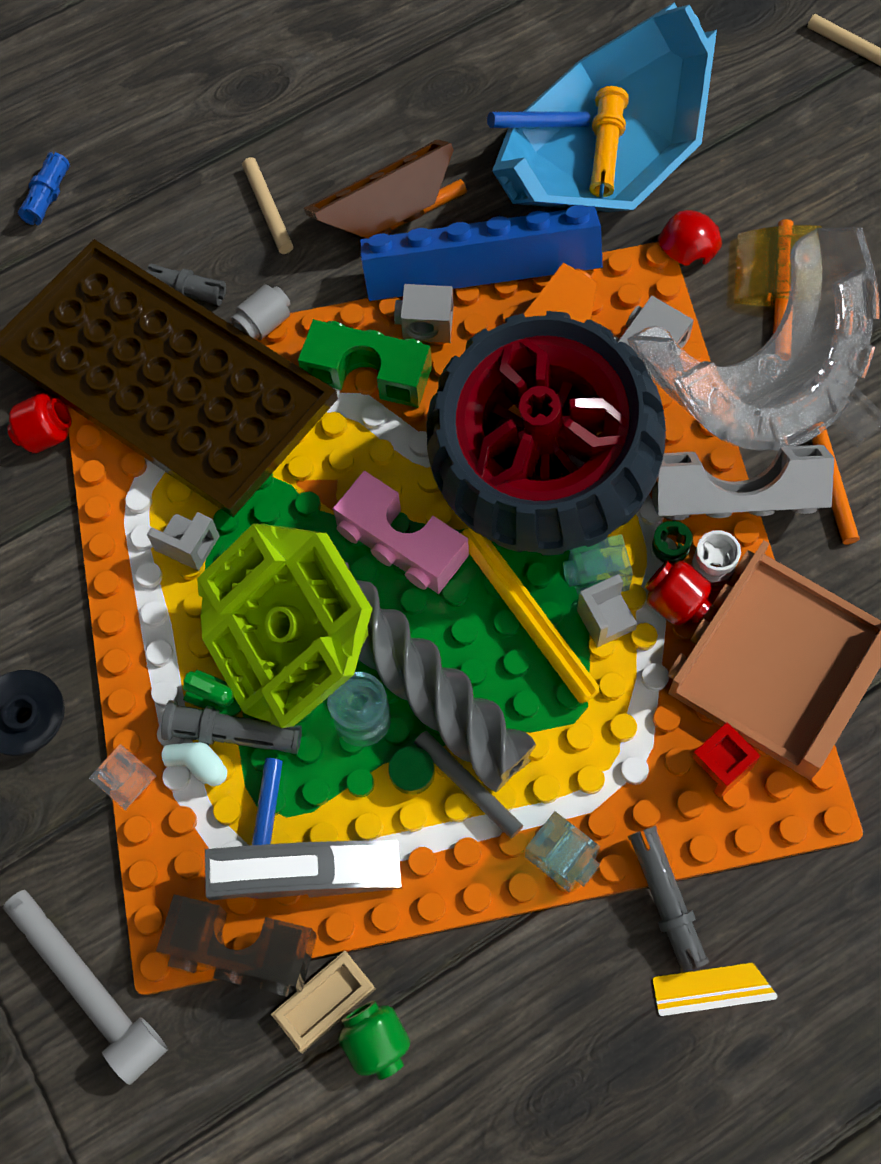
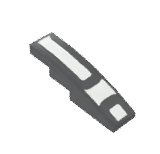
M326 841L205 849L206 898L208 900L258 896L260 899L297 895H308L309 898L402 889L398 841Z

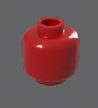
M42 393L11 408L7 431L14 444L22 446L29 452L39 453L67 439L72 419L68 408L60 399Z
M666 561L645 585V588L649 591L647 596L648 605L674 626L682 625L689 619L696 624L712 606V603L707 600L711 592V583L685 561H677L673 564Z

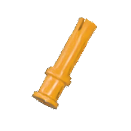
M616 86L603 87L597 91L595 96L598 113L592 121V130L597 137L589 190L596 197H599L601 184H604L603 197L611 196L614 192L618 139L626 129L623 110L627 108L629 97L624 89Z

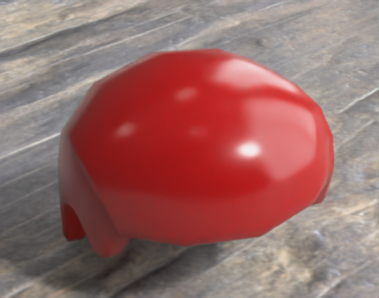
M684 210L674 214L658 236V241L663 251L669 257L685 266L690 265L699 258H703L702 263L704 265L708 264L722 247L719 227L709 216L694 210Z

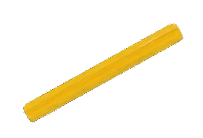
M470 527L463 530L461 534L468 538L469 554L577 701L585 703L598 694L599 685L493 543L484 536L477 534Z

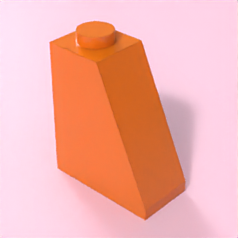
M563 262L525 311L524 316H546L547 311L568 313L571 319L585 323L587 319L591 320L597 281L593 280L584 270L574 269Z

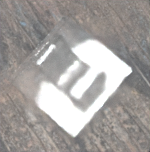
M120 744L89 779L126 810L152 782L156 775Z

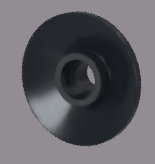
M16 670L0 676L1 754L22 756L33 753L47 745L59 731L65 713L64 699L58 686L46 675L33 670ZM25 711H31L32 715L25 723H19L20 715Z

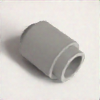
M264 284L235 308V314L230 318V321L234 327L250 337L262 340L290 316L288 307L291 303L287 295L279 287L271 288Z

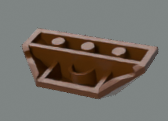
M436 139L339 191L304 208L307 216L364 238H370L375 234H389L392 231L391 226L401 221H414L425 214L424 209L435 204L454 151L452 144Z

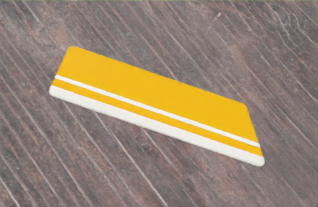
M753 963L653 978L658 1012L661 1016L775 1000L777 998L775 991Z

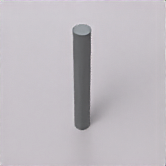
M427 730L417 737L414 744L425 750L431 756L433 763L510 839L523 828L524 825Z

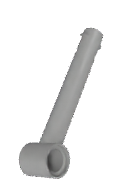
M26 890L17 892L5 902L3 906L5 912L20 931L26 935L27 940L110 1043L102 1051L105 1060L125 1083L131 1085L168 1051L164 1041L142 1017L132 1023Z

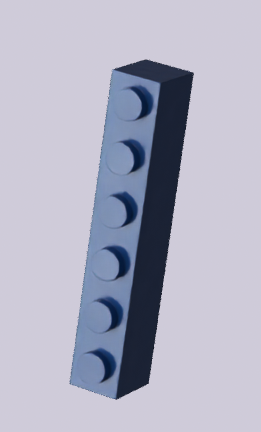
M575 205L561 211L548 213L545 211H534L527 216L513 218L494 217L485 222L471 224L457 222L443 228H416L408 233L394 235L375 234L370 238L360 239L362 265L369 301L403 296L404 284L453 286V289L554 275L563 262L574 269L590 270L603 268L601 224L595 206Z

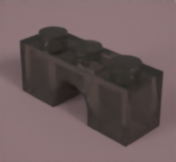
M176 894L173 895L156 952L169 958L167 967L195 974L197 966L215 970L214 979L241 986L243 977L261 982L260 991L281 997H287L289 989L302 992L317 939V934L312 928L265 917L260 936L253 945L242 950H231L226 947L223 941V928L228 913L221 906Z

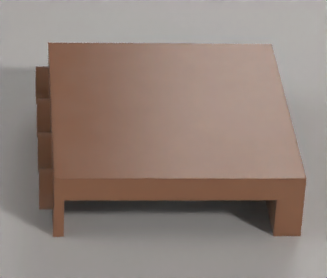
M763 540L756 553L747 550L735 570V573L740 575L734 587L725 584L713 604V607L718 609V612L710 622L703 618L690 640L696 646L689 657L681 653L667 675L673 679L668 694L720 726L728 722L748 743L811 781L821 769L881 667V620L765 555L769 543Z

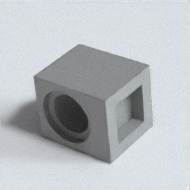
M404 284L403 300L395 301L394 322L395 324H401L403 340L411 338L425 342L451 343L454 310L453 286Z

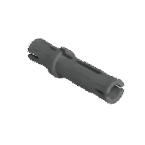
M655 825L643 830L650 849H647L640 831L628 835V839L632 843L661 917V921L658 922L661 932L667 933L679 964V970L682 973L693 970V965L686 949L691 951L697 968L709 963V959L705 955L692 923L696 920L693 910H687Z

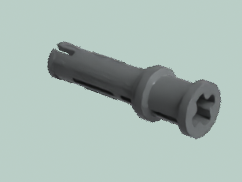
M169 700L163 714L161 737L163 740L168 741L173 737L198 740L208 746L213 745L214 742H226L297 755L301 743L302 725L280 728L264 720L219 714V710L215 709L214 706L198 709L179 706L177 701Z

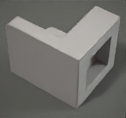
M199 512L196 513L193 520L175 514L163 532L151 527L147 533V537L155 551L197 571L200 570L220 537L213 519Z
M619 574L584 589L579 594L577 612L596 647L636 630L638 624L621 595L624 582Z

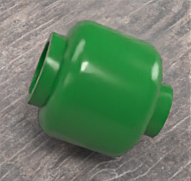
M371 1001L355 1009L342 1019L344 1027L339 1033L338 1041L356 1074L361 1076L376 1074L378 1080H383L404 1066L401 1057L406 1054L410 1047V1038L392 1007L388 1005L378 1006L376 1001Z

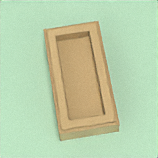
M344 951L271 1013V1015L300 1053H304L375 991L376 988L348 953Z

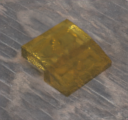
M775 226L738 234L734 304L774 307L776 298L817 301L820 294L821 226Z

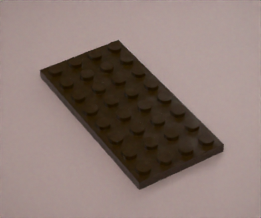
M95 239L0 331V360L55 398L60 399L64 404L232 517L238 513L338 400L337 391Z

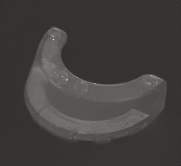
M862 227L817 228L795 242L790 254V294L783 318L770 340L748 359L728 366H715L714 362L708 361L700 362L687 354L673 339L668 330L657 326L647 327L627 338L630 347L645 364L651 379L719 439L744 449L779 451L780 447L797 446L809 441L827 429L849 406L851 401L847 398L858 379H865L875 350V346L870 345L873 319H879V293L874 266Z

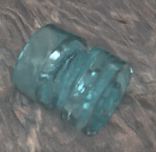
M355 672L348 681L328 697L327 706L336 731L345 742L354 746H369L377 743L386 735L391 725V712L383 684L375 676L365 672Z

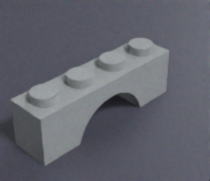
M824 445L780 447L774 461L761 474L748 480L730 482L718 479L708 473L695 452L664 453L659 475L652 488V503L657 515L663 516L668 520H684L689 518V515L706 514L712 518H726L731 516L733 512H749L756 516L772 515L775 513V510H792L801 514L814 513L818 508L832 507L834 457Z

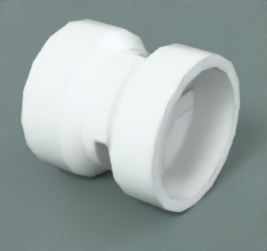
M722 530L708 532L699 540L691 566L709 580L711 587L722 586L734 574L741 555L740 544L728 532Z

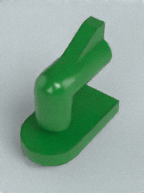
M197 669L195 672L190 671L189 674H186L183 680V690L186 691L183 698L184 702L205 709L206 706H214L215 709L219 710V714L236 716L241 712V708L226 681Z

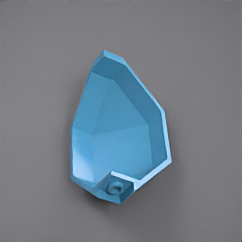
M674 2L574 64L523 112L587 111L591 116L590 124L588 127L508 128L492 171L511 202L520 205L567 209L575 205L595 206L596 211L602 212L634 210L702 144L717 30L704 33L700 21L690 4L677 8ZM616 86L624 89L629 97L627 108L623 110L626 129L618 139L614 192L611 196L603 197L604 184H601L599 197H596L589 190L597 137L592 130V121L598 113L595 96L597 91L603 87Z

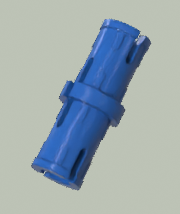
M49 152L41 170L31 178L28 186L30 189L28 195L18 210L19 217L26 223L40 225L51 202L57 200L60 193V183L70 167L69 161L63 155L56 152L53 155L52 152Z

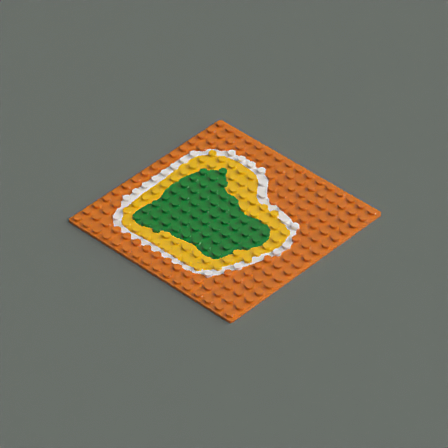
M659 242L602 252L603 268L584 270L593 280L597 281L592 321L609 329L614 337L621 338L628 329L626 322L632 311L638 305L643 308L651 296L656 297L694 320L690 339L668 369L657 362L642 360L652 381L657 386L664 410L666 426L664 453L695 452L704 469L712 476L730 482L748 480L743 459L679 262L669 257L660 247ZM553 275L453 289L454 310L451 343L420 341L431 347L432 369L419 408L380 399L377 383L379 372L370 367L354 369L347 375L342 390L335 389L338 400L234 517L66 405L72 419L71 427H69L70 448L134 985L138 993L142 995L155 994L336 955L344 951L359 950L646 888L649 886L632 843L628 839V835L640 831L647 849H650L643 830L655 825L676 881L855 843L861 839L863 829L835 745L821 769L811 781L751 745L761 757L753 769L721 798L713 792L718 784L691 757L693 752L722 726L669 695L673 679L667 675L681 653L687 657L691 654L696 644L690 640L703 618L711 622L718 612V609L713 607V604L725 584L719 587H711L707 600L712 603V606L696 624L689 619L682 625L674 626L648 605L647 596L649 591L645 588V585L664 563L657 559L652 551L655 530L660 524L672 521L657 515L652 503V490L639 511L628 523L621 525L611 532L605 540L588 548L581 546L564 551V554L542 555L538 552H516L498 546L495 542L491 541L599 685L598 694L585 703H580L470 554L439 594L429 587L425 590L420 589L407 579L405 571L394 564L386 566L372 555L371 548L360 541L355 544L344 538L337 530L334 511L321 503L315 493L306 492L296 485L297 481L338 480L336 492L338 503L365 470L399 493L401 512L391 523V527L401 533L417 532L427 524L432 516H435L459 533L467 529L468 526L455 514L444 499L431 470L427 453L426 428L430 401L433 395L437 393L439 377L452 357H460L465 352L467 341L485 328L487 331H490L505 324V318L525 313ZM403 296L373 301L365 298L293 312L262 340H255L299 366L298 359L313 319L323 322L336 321L346 327L363 331L376 330L385 336L403 339L401 324H395L394 322L395 301L403 300ZM515 405L508 409L521 417L520 411ZM603 432L596 437H602ZM568 452L569 459L578 469L585 464V462ZM534 471L531 480L540 481V476ZM199 512L213 519L220 537L200 570L197 571L155 551L147 537L151 527L163 532L173 515L179 514L189 520H193L196 513ZM733 512L731 516L726 518H712L706 514L689 515V518L684 520H675L688 526L692 532V545L688 556L683 560L689 565L692 563L699 540L704 534L711 531L722 530L730 533L737 539L741 548L738 564L747 550L756 553L763 540L769 543L761 516L752 515L749 512ZM252 524H268L327 533L344 562H348L349 570L355 580L371 582L376 587L380 608L401 611L408 619L411 638H422L432 641L439 649L442 667L463 671L471 681L475 698L488 699L500 706L504 714L506 728L525 731V733L532 737L536 746L529 755L530 762L514 774L499 791L494 792L486 787L478 778L470 762L462 760L449 750L442 740L439 731L423 724L413 713L408 701L393 694L384 685L377 670L371 669L358 659L354 675L296 724L302 725V737L297 755L278 750L214 742L209 747L219 756L227 768L226 780L221 785L215 787L203 784L186 766H165L162 761V750L165 745L199 742L198 740L173 737L168 741L163 740L161 737L163 714L169 700L177 701L179 706L202 709L183 701L186 691L183 690V680L186 674H189L190 671L195 672L197 669L225 681L202 640L200 618L202 597L198 594L197 578ZM668 535L665 541L668 542V549H677L676 536ZM769 543L765 555L775 560ZM734 571L732 578L726 584L734 587L740 575ZM619 574L624 582L621 595L638 624L636 630L596 647L577 612L580 591ZM242 710L239 714L235 716L257 719L247 714H244ZM427 730L524 825L523 828L510 839L435 764V775L429 788L414 795L400 792L392 784L389 775V763L392 756L404 747H417L414 744L415 740L422 732ZM266 758H275L282 760L283 764L271 844L326 841H398L402 889L309 898L308 895H297L267 899L241 897L208 900L206 898L205 849L252 845L264 762Z

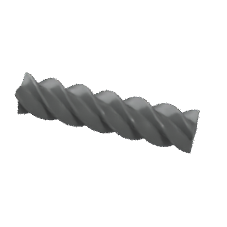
M356 580L373 608L368 623V636L361 648L359 660L371 669L377 670L384 685L393 694L407 700L413 713L423 724L439 731L442 740L449 750L462 760L470 762L476 775L486 787L494 792L499 791L514 774L530 762L529 755L536 746L532 737L523 731L506 728L504 714L499 705L488 699L475 698L471 681L463 671L442 667L441 656L437 646L427 639L411 638L409 622L406 616L398 610L380 608L376 587L371 582Z

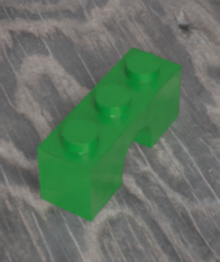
M314 319L298 359L300 368L332 388L342 390L347 375L354 369L360 367L373 368L379 372L377 383L380 399L416 408L420 406L432 369L431 347L416 339L407 338L403 340L385 336L376 330L363 331L346 327L336 321L323 322Z

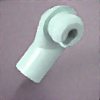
M205 743L168 744L162 750V761L165 766H186L203 784L215 787L221 785L227 778L226 766L212 748Z

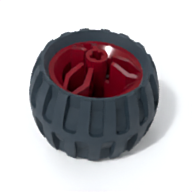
M547 311L546 316L525 317L524 313L505 318V324L490 331H487L485 328L470 338L466 343L465 352L460 357H452L441 373L437 393L433 395L430 401L426 422L429 463L437 486L448 505L477 534L495 542L498 546L516 552L529 551L538 552L542 555L564 554V551L581 546L588 548L605 540L611 532L621 525L628 523L639 511L657 480L665 450L666 426L661 398L657 386L652 381L645 364L628 344L624 342L618 343L614 339L612 332L599 323L588 319L585 323L571 319L568 313ZM515 405L519 409L521 417L508 409ZM603 432L602 437H596ZM568 452L585 462V464L578 469L569 459ZM534 471L540 476V481L531 480Z

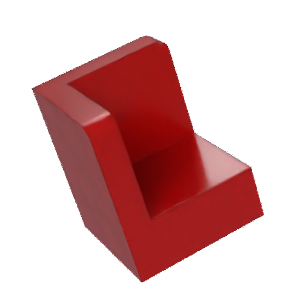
M726 722L697 748L691 757L718 784L713 792L721 798L753 769L761 756Z

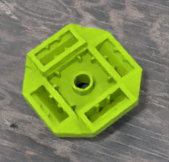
M252 524L197 578L198 594L202 597L200 616L202 640L244 714L271 722L272 725L280 728L293 727L354 675L361 648L368 636V623L373 608L327 533L268 524Z

